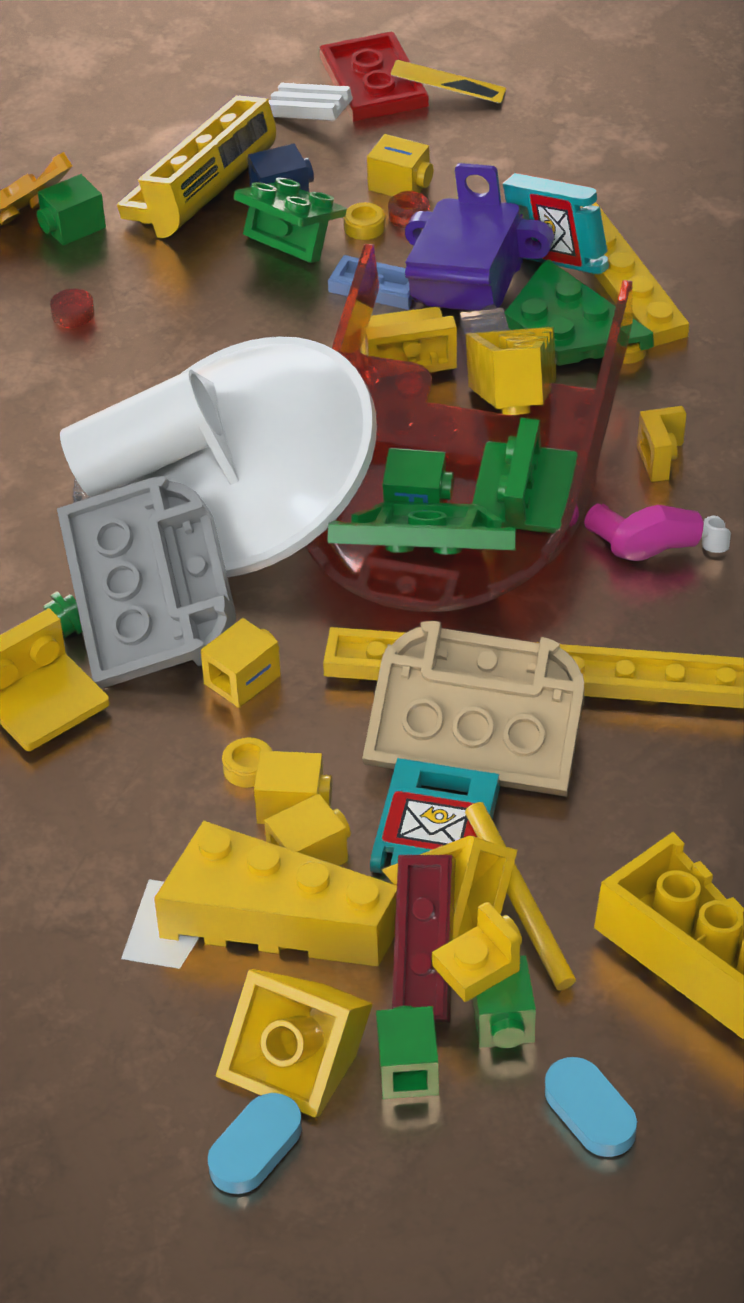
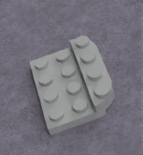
M159 476L57 508L93 681L102 689L190 660L201 666L200 650L235 624L236 613L214 519L197 492L184 484L169 481L166 476Z

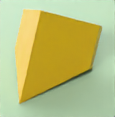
M466 836L420 854L453 855L456 859L453 940L478 926L477 908L482 904L489 902L501 915L518 850L474 836ZM398 863L381 869L394 885H397Z

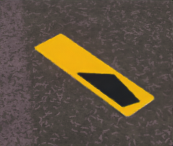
M396 60L391 71L392 76L501 103L506 88L401 60Z

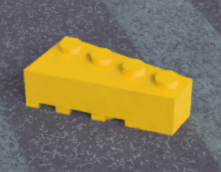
M554 327L465 333L469 388L493 405L495 409H502V414L504 415L530 413V405L544 404L556 382Z
M203 821L154 897L159 938L179 941L180 935L203 937L204 943L207 945L226 947L228 941L258 944V949L261 952L279 954L280 950L289 948L308 951L309 958L379 966L395 937L397 885Z
M673 831L601 882L594 928L744 1039V908L734 897L726 899L712 883L713 874L701 861L693 863L683 852L685 843Z

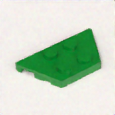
M550 260L543 262L504 312L505 326L510 330L554 327L555 362L557 365L576 363L586 358L598 359L614 356V346L638 342L641 351L654 347L653 332Z
M384 501L370 509L351 514V523L335 520L329 522L328 543L385 545V549L390 552H410L414 550V546L433 547V551L439 554H457L462 552L463 548L515 550L516 529L513 527L502 528V519L488 513V510L480 504Z

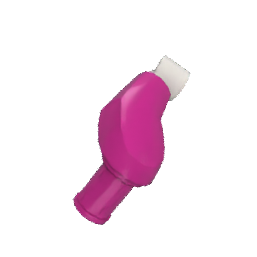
M598 503L591 507L584 521L588 531L594 532L610 542L614 556L625 560L641 561L655 556L666 549L695 547L701 537L702 547L710 552H725L730 546L731 532L725 528V522L720 517L709 516L703 523V519L698 511L659 504L639 510L625 519L609 509L607 505Z

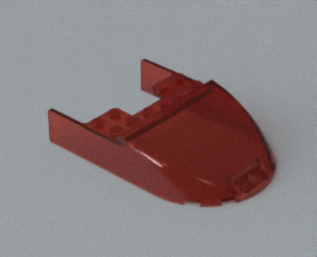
M365 243L332 349L344 356L357 369L370 391L376 411V442L372 460L358 491L335 521L351 523V514L370 509L374 505L384 502L382 483L389 448L445 452L446 472H454V488L452 500H444L443 503L472 504L485 444L489 441L507 443L509 436H517L521 418L540 420L541 447L576 451L578 460L559 530L555 533L516 529L515 550L463 548V551L457 554H439L433 551V547L414 546V550L410 552H390L385 549V545L328 543V528L305 547L319 567L335 582L348 591L377 604L418 612H441L476 606L514 590L541 573L564 551L584 517L597 481L596 471L632 329V281H622L596 389L551 383V391L543 405H530V413L504 415L501 413L429 403L432 377L429 370L423 365L408 361L367 356L360 352L365 337V328H368L379 292L374 245Z

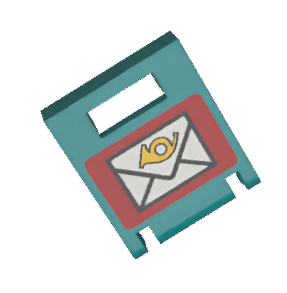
M514 173L503 183L506 203L518 205L520 214H523L524 219L542 221L549 225L554 232V242L546 256L539 259H523L541 263L550 260L559 267L592 274L603 273L609 268L608 257L605 256L608 251L601 210L599 206L592 205L597 201V192L594 188ZM531 237L533 240L540 242L538 239Z
M397 758L370 858V872H383L381 869L384 868L388 852L393 853L391 865L398 863V855H420L466 836L477 837L465 814V810L474 803L483 802L493 819L500 790L499 774ZM425 785L468 792V795L422 789L421 787Z

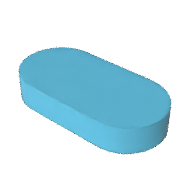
M579 1057L563 1058L550 1066L545 1077L546 1100L583 1146L590 1152L604 1157L618 1156L628 1151L636 1138V1114L601 1071L590 1061Z
M268 1093L258 1096L246 1106L209 1150V1174L217 1188L231 1194H242L255 1189L263 1182L301 1135V1112L296 1102L283 1094Z

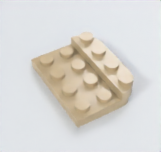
M439 621L421 622V627L406 632L392 645L388 644L380 665L362 757L363 763L365 765L394 769L397 758L496 773L499 774L500 786L567 797L582 706L584 705L583 674L575 660L560 648V643L548 638L541 637L540 643L443 629Z

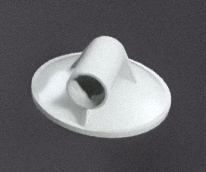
M268 337L242 342L215 352L198 361L181 374L63 428L60 432V439L69 467L77 482L89 497L159 476H166L169 481L184 484L196 491L213 516L227 577H233L258 571L291 556L328 528L329 522L337 519L358 491L367 473L375 448L377 421L374 402L366 383L357 369L344 356L332 348L312 340L297 337Z

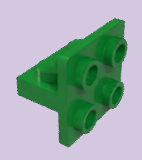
M276 178L275 182L268 184L252 183L251 187L235 190L234 200L249 205L243 235L310 263L319 261L321 258L329 220L345 217L347 212L346 207L334 203L333 196L322 192L309 193L300 189V183L287 178Z
M521 418L517 436H509L507 443L489 441L485 444L472 504H480L488 510V513L502 519V527L561 534L564 531L578 463V454L576 451L541 447L540 420Z

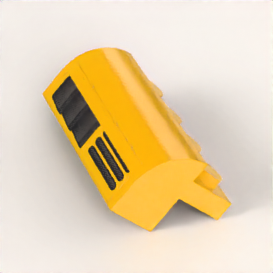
M235 96L138 179L140 185L116 204L121 219L140 221L143 224L153 223L157 238L169 237L248 168V154L268 150L272 147L276 139V124L269 100L265 98Z

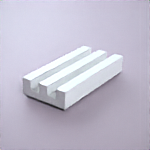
M281 83L278 86L279 92L274 91L271 94L272 100H269L273 117L335 121L352 101L353 97L350 87Z

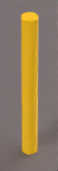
M477 802L470 805L465 810V814L477 837L506 846L484 803ZM514 862L507 895L556 989H567L576 982V978Z

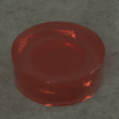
M403 191L395 194L388 201V218L392 224L401 228H406L414 213L419 211L430 212L428 198L419 192Z
M82 289L62 290L56 293L50 301L52 319L62 327H81L90 322L95 314L93 297Z

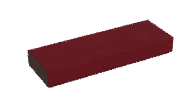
M398 855L392 1009L399 1006H433L434 1022L450 1023L451 986L432 966V952L453 940L456 859L453 855Z

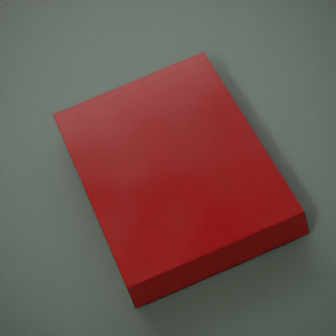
M391 31L319 46L320 59L334 86H347L351 89L353 99L346 109L353 122L429 107V95L422 83L391 75L396 60L411 63L394 32Z

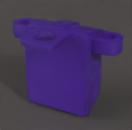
M459 163L455 167L458 199H442L436 204L433 212L419 211L414 213L405 228L406 239L414 246L406 260L405 277L408 278L412 298L424 305L478 312L498 309L505 298L513 275L521 268L523 258L539 259L546 256L554 242V232L549 225L542 221L524 219L523 214H520L518 205L501 202L498 170L495 166ZM470 175L482 176L489 184V191L482 194L473 192L468 187L466 178ZM531 237L538 239L540 242L533 240Z

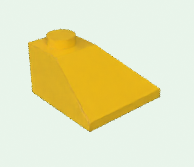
M251 969L248 971L216 1077L259 1095L268 1093L286 1095L296 1102L300 1112L315 1118L319 1117L357 1055L373 1003L323 983Z

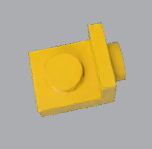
M683 406L640 411L637 448L651 482L669 480L671 460L677 459V446H681L684 443L687 414Z
M489 902L477 908L478 926L432 952V966L464 1002L469 1001L520 971L521 933L509 916H501Z

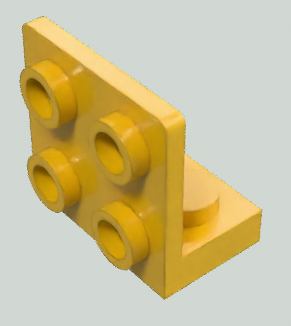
M439 307L358 317L354 320L355 331L369 380L391 379L399 376L427 372L433 373L457 368V326L454 317H443Z
M50 608L0 635V724L26 751L34 750L109 706L108 695L66 654L60 618Z

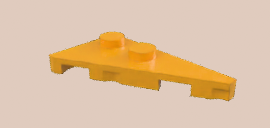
M64 152L52 158L53 161L38 179L35 178L34 174H26L8 187L0 190V226L20 215L18 210L29 204L32 209L40 207L38 191L59 183L72 168V164Z

